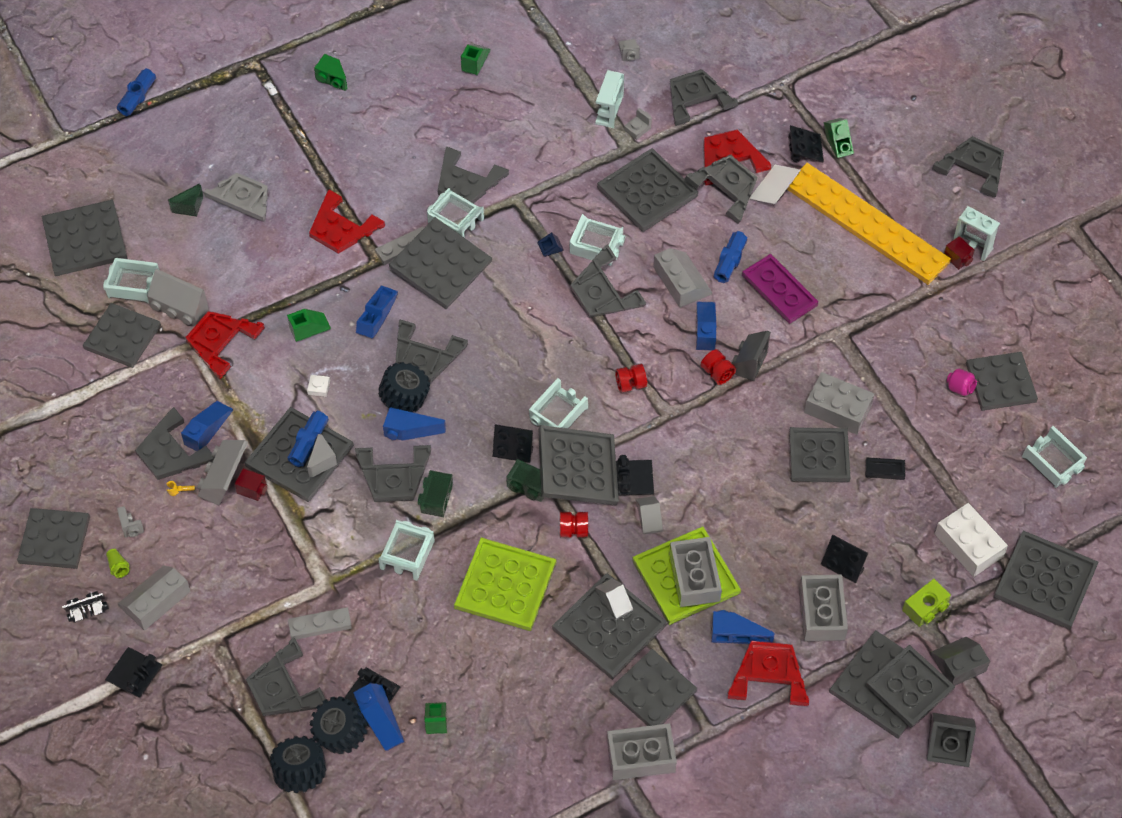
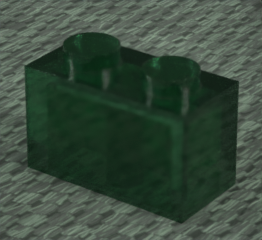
M517 459L506 477L507 487L513 492L526 495L530 500L542 502L544 497H541L540 469Z
M430 470L428 477H424L423 494H419L418 505H420L421 513L444 517L453 488V474Z

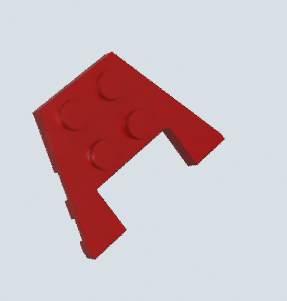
M738 129L704 137V167L732 155L739 162L750 160L755 173L771 170V163ZM709 179L704 181L705 186L714 184Z
M329 189L309 231V236L339 254L358 243L357 240L364 236L372 235V232L378 228L382 229L385 227V221L373 214L359 226L336 213L334 210L343 201L342 196Z
M208 311L185 338L187 343L212 372L221 379L231 366L230 363L218 357V354L238 331L255 340L265 327L262 322L252 323L248 319L242 318L238 320L231 318L229 315Z
M751 641L739 671L734 678V682L729 689L727 699L746 700L748 681L789 684L791 685L790 705L809 706V698L805 691L804 681L801 678L793 645Z

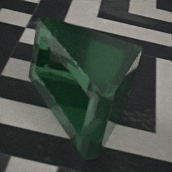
M200 183L168 199L170 211L175 214L197 217L204 197Z

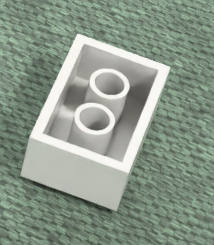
M969 503L938 522L935 531L938 539L973 577L1002 559L1008 547Z

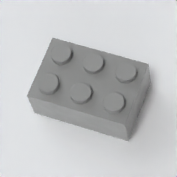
M821 372L806 401L804 413L839 428H848L849 432L857 435L872 407L875 394Z
M710 537L670 542L669 555L680 607L720 602L722 589Z
M801 575L799 590L804 641L845 640L848 626L842 575Z
M670 723L607 731V746L613 780L676 772L677 761Z

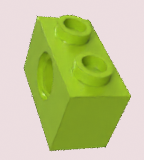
M932 579L905 601L902 611L920 627L924 623H930L935 618L936 613L939 611L942 613L949 607L951 594L935 579ZM925 602H928V603H930L932 606H928V605H926V604H924V603H925Z

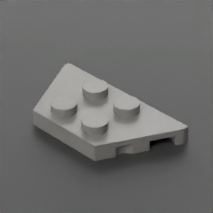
M235 173L227 180L217 183L218 186L214 189H206L204 191V196L263 222L265 221L268 186Z

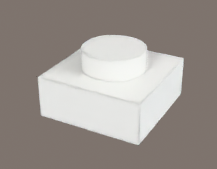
M311 375L307 389L308 395L327 397L330 377Z

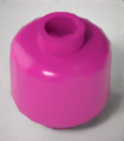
M956 369L947 377L949 390L962 396L973 393L977 385L974 374L962 369Z

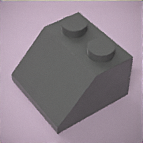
M770 331L749 334L745 341L742 340L738 350L740 353L735 355L732 361L736 368L735 375L755 381L768 353Z
M963 637L930 652L941 673L955 686L985 673L990 664V660L981 645L968 637Z
M932 713L927 761L969 767L976 732L975 719Z

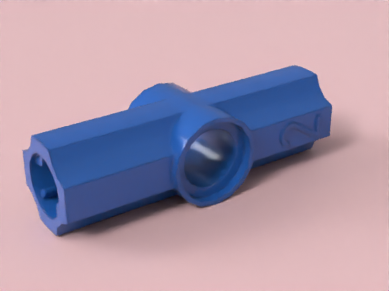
M145 68L142 70L135 81L127 85L128 91L117 105V110L122 115H131L136 106L145 101V93L156 79V75L150 69Z
M733 232L727 246H724L722 249L719 264L714 272V278L718 282H729L734 268L738 267L742 251L747 243V236L743 232Z
M313 411L305 427H301L298 431L296 443L287 457L288 461L294 466H304L314 448L318 434H321L329 419L323 412Z

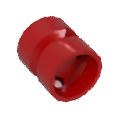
M718 349L709 352L701 361L700 366L708 374H711V378L718 385L728 382L736 372L735 366L729 360H726V357Z
M642 363L632 365L630 369L627 367L615 369L616 382L620 393L629 392L633 387L636 390L647 387L646 372Z
M560 512V538H571L573 534L577 538H588V512H577L575 515L572 512Z

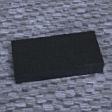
M866 457L865 477L905 480V460Z

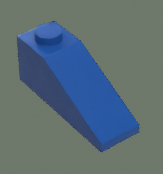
M697 302L696 350H715V302Z
M216 401L196 415L181 432L184 445L195 451L206 446L232 413L233 409Z
M389 408L383 425L384 437L403 441L443 434L446 432V423L444 419Z
M726 610L713 611L712 642L750 644L751 641L773 643L774 632L734 612Z
M370 683L355 691L354 695L359 708L385 751L403 743L404 739L383 686Z

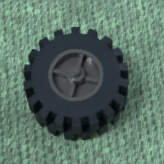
M394 363L392 366L387 367V370L384 372L378 388L379 397H382V403H386L388 408L416 412L423 406L429 392V377L418 366H413L412 363Z
M334 696L330 697V701L327 699L322 701L323 705L316 707L318 710L316 713H312L314 718L310 720V725L313 727L310 729L311 734L314 735L313 739L332 753L344 754V751L346 753L352 752L351 748L357 749L359 747L358 743L364 741L363 735H367L368 731L365 729L368 726V722L365 720L360 708L347 698L345 699L340 696L338 699Z
M294 736L292 739L287 738L285 742L278 743V747H274L273 753L270 755V763L274 782L278 784L280 789L285 788L286 792L294 791V793H299V791L307 792V789L316 788V784H320L322 778H325L326 765L323 749L319 742H315V739H307V736H302L301 738Z

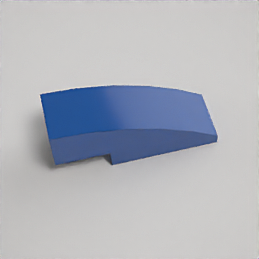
M381 285L367 302L364 313L357 320L356 333L373 339L388 316L398 291Z

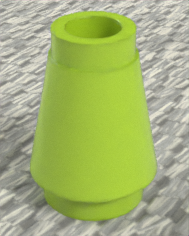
M117 549L107 551L106 556L111 574L116 578L126 576L129 573V563Z

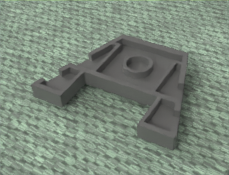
M702 69L670 79L675 126L690 121V115L685 108L687 106L717 98L723 111L738 106V100L728 95L727 90L721 89L717 82Z
M972 136L957 146L956 150L952 153L946 154L942 160L936 161L932 169L947 176L956 163L986 177L987 180L983 184L981 192L996 198L1004 150Z
M446 147L438 185V195L450 188V191L474 204L486 194L488 189L495 187L499 180L503 177L506 178L509 175V170L494 164L487 177H483L455 166L461 157V151Z
M732 155L713 162L712 165L702 167L694 173H689L685 180L695 189H698L706 179L713 182L735 201L726 212V215L739 224L758 177Z
M608 244L603 247L601 252L596 255L592 262L570 285V289L589 318L640 308L646 305L638 290L624 298H620L601 269L616 260V256Z
M400 319L395 363H412L413 366H418L429 377V382L431 383L467 347L468 340L452 335L445 350L415 342L410 339L416 329V325Z
M174 407L135 450L136 454L157 480L182 473V470L199 468L202 464L209 461L213 462L215 458L211 456L212 452L207 446L188 456L169 432L185 423L183 417Z
M431 445L413 446L414 463L373 465V447L355 448L356 457L374 502L414 500L431 454Z
M295 638L291 639L286 647L277 651L270 661L262 664L246 678V682L263 716L317 709L318 705H323L322 701L325 700V697L320 688L299 696L284 664L303 656Z

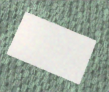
M774 165L749 199L776 204L801 170Z

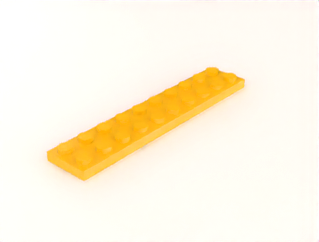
M806 163L800 169L801 171L787 188L788 191L927 285L951 261L950 257L809 163Z

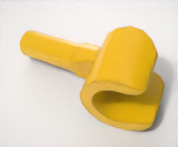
M174 481L166 483L169 488H172L167 489L171 496L177 495L179 491L195 490V486H177Z

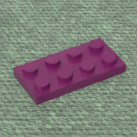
M772 254L767 255L742 271V276L789 324L818 306L819 301Z

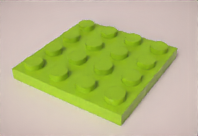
M700 527L632 557L634 565L669 625L741 594L739 585L711 540L722 589L720 602L680 607L669 555L670 542L709 537L704 527Z
M480 538L455 601L454 609L531 631L556 566V559Z

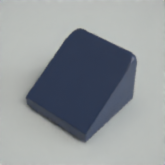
M552 232L537 242L544 257L564 251L559 238Z

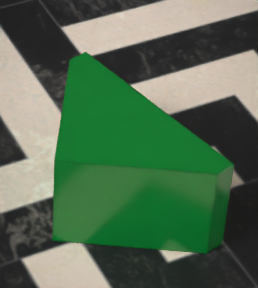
M446 702L425 703L424 719L426 734L447 733Z

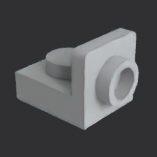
M636 39L619 41L618 46L622 61L639 59L640 47L637 45Z
M639 108L636 110V117L624 126V131L637 140L651 129L652 117L648 112H644Z
M125 506L117 508L125 538L129 536L135 537L140 533H144L141 520L133 521L131 513L126 512Z

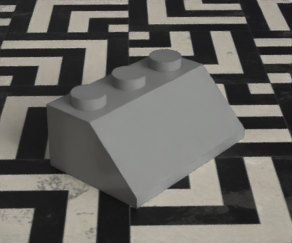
M669 248L654 255V269L679 308L712 295V291L686 252Z
M158 269L154 271L147 294L150 307L155 311L166 313L171 318H177L186 325L196 326L209 311L204 290Z
M222 440L220 447L215 446L211 455L215 458L213 462H208L204 470L207 476L205 479L201 477L197 486L200 489L198 497L220 505L248 441Z
M163 565L121 600L118 606L145 631L191 591L187 580L172 567Z

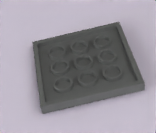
M653 148L597 183V188L642 232L698 197V191Z
M113 199L42 216L55 277L111 264L115 258L128 259Z
M434 217L391 261L389 268L440 306L447 309L492 262V257Z
M290 407L244 463L245 467L264 475L268 480L309 502L354 444L353 441L325 426L321 435H323L335 453L337 465L315 477H309L307 466L312 451L304 466L300 467L294 466L288 461L287 457L296 443L298 431L301 427H305L310 417Z
M540 425L538 437L541 497L617 505L619 497L614 434Z
M1023 530L994 598L1070 630L1099 562Z
M606 573L552 625V630L613 680L667 626V621L626 588L625 590L633 611L615 620L595 590L596 586L613 578Z
M875 630L832 685L829 693L899 739L908 725L866 687V683L904 648Z

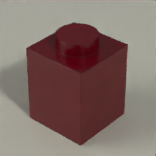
M958 236L946 245L944 254L951 258L950 262L959 270L963 266L971 264L975 250Z
M243 468L235 482L237 494L259 501L261 495H264L267 491L265 476Z

